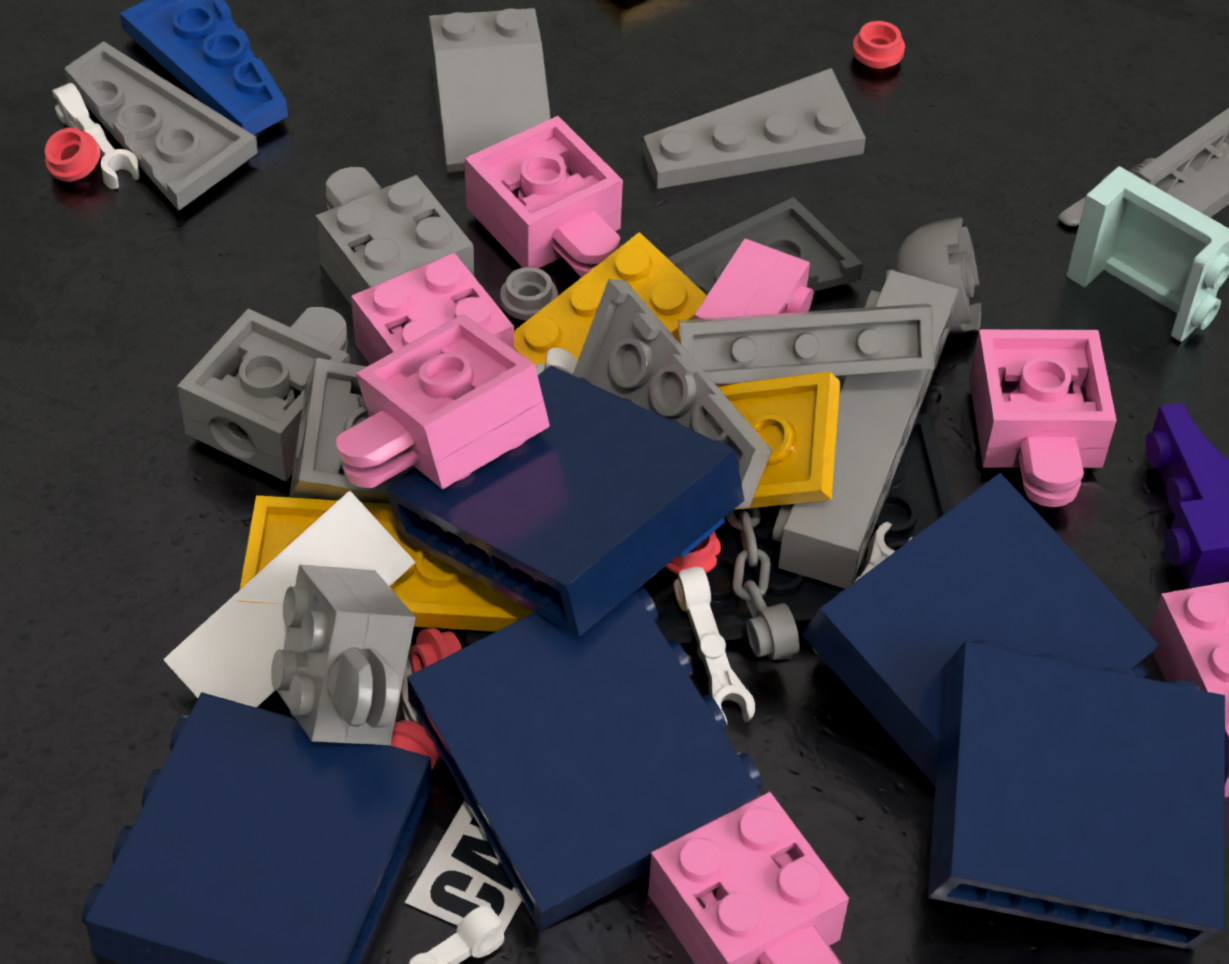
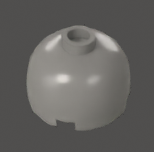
M962 217L938 220L920 226L906 237L897 251L896 268L889 269L886 272V279L889 271L893 270L959 289L951 329L948 335L976 332L981 326V303H974L969 306V297L974 296V286L979 285V278L970 233L967 226L962 227Z

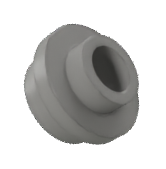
M524 267L513 271L500 291V302L505 312L514 318L526 321L558 297L557 288L550 276L545 271L534 267Z

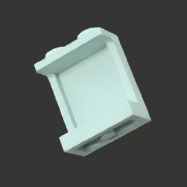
M1118 166L1086 195L1066 277L1086 287L1103 270L1107 271L1176 312L1177 317L1171 337L1182 342L1196 327L1204 330L1215 318L1220 308L1221 300L1216 298L1219 287L1229 276V228Z

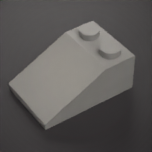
M510 8L501 11L474 13L455 12L446 15L429 16L431 68L447 173L465 171L466 157L551 119L542 42L535 8Z

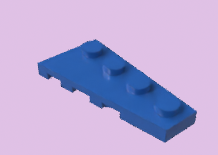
M145 0L120 12L122 30L212 110L252 135L288 117L285 97L262 60L256 59L251 51L248 37L243 29H238L232 20L231 10L225 0Z

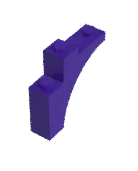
M1183 403L1160 406L1152 432H1149L1146 436L1145 447L1150 465L1153 468L1159 469L1165 482L1167 501L1171 511L1175 514L1171 529H1168L1165 533L1164 543L1167 558L1171 565L1178 566L1188 589L1229 582V460L1205 438L1191 419Z

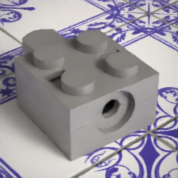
M348 167L336 171L326 181L328 211L315 215L320 265L351 306V295L452 253L458 256L474 276V249L472 242L417 175L382 189L365 168Z
M310 307L289 327L248 308L177 385L185 434L281 480L287 481L293 474L305 383L316 358L350 364V356L347 353V325L342 315L333 309Z
M316 358L305 383L290 498L340 500L347 492L351 491L360 502L390 504L385 488L414 467L413 465L374 488H363L353 485L345 475L343 461L336 447V437L369 418L356 375L357 372L366 368V366Z
M299 564L295 587H288L285 593L283 620L287 627L283 650H277L274 654L271 680L273 688L278 691L290 709L292 716H295L312 742L391 744L416 616L375 570Z

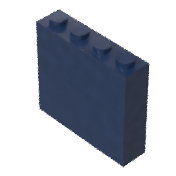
M551 365L537 375L550 427L529 438L521 446L507 451L473 471L465 479L456 481L444 489H441L416 467H413L385 489L400 538L580 637L745 500L735 449L730 448L721 441L713 440L682 426L673 419H667L645 409L627 398H621L597 387L584 378L573 376Z
M1001 473L997 474L823 605L802 634L805 640L934 786L936 782L943 667L965 641L994 640L1006 645L1008 650L1032 655L1045 653L1060 654L1070 658L1074 664L1098 669L1122 667L1133 671L1136 677L1145 678L1150 673L1142 663L1160 646Z
M643 586L639 587L580 637L534 612L407 676L408 701L428 737L433 741L436 751L539 932L649 873L651 852L753 801L762 794L759 790L763 786L762 779L756 765L746 752L736 753L724 734L727 730V724L720 707L710 695L707 694L701 697L689 677L692 675V667L685 651L675 639L668 642L656 624L658 613L655 604Z
M994 640L965 641L943 667L928 898L1191 950L1197 949L1224 931L1225 695L1200 690L1198 685L1188 681L1173 680L1160 682L1136 677L1133 671L1122 667L1098 669L1074 664L1070 658L1060 654L1045 653L1032 655L1008 650L1006 645Z
M201 692L190 715L184 714L178 719L171 737V752L162 770L154 769L149 775L142 795L143 807L134 825H126L121 830L113 850V866L103 885L95 884L86 898L82 912V922L86 925L94 956L121 964H361L433 794L431 757L390 745L312 742L295 718Z

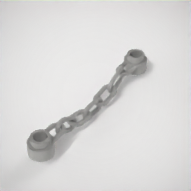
M758 507L748 508L752 517H750L747 511H742L739 514V519L734 511H731L726 518L731 526L739 529L743 551L738 554L735 561L733 590L737 596L746 600L748 609L753 617L746 621V631L751 649L756 657L767 655L770 660L797 654L799 652V635L789 607L785 603L767 607L763 599L768 589L771 564L767 553L757 549L753 528L760 522V510ZM759 559L761 561L758 587L755 582L748 580L743 588L745 561L749 567H755Z

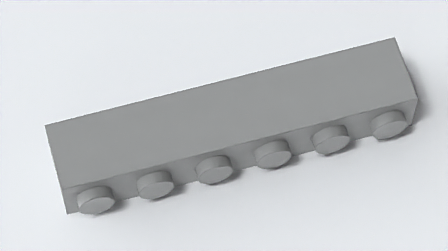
M890 270L882 291L871 290L865 308L913 304L931 305L933 315L934 367L936 368L951 329L959 289ZM935 369L835 376L840 381L832 500L781 506L772 535V540L782 542L778 568L845 589L854 583Z

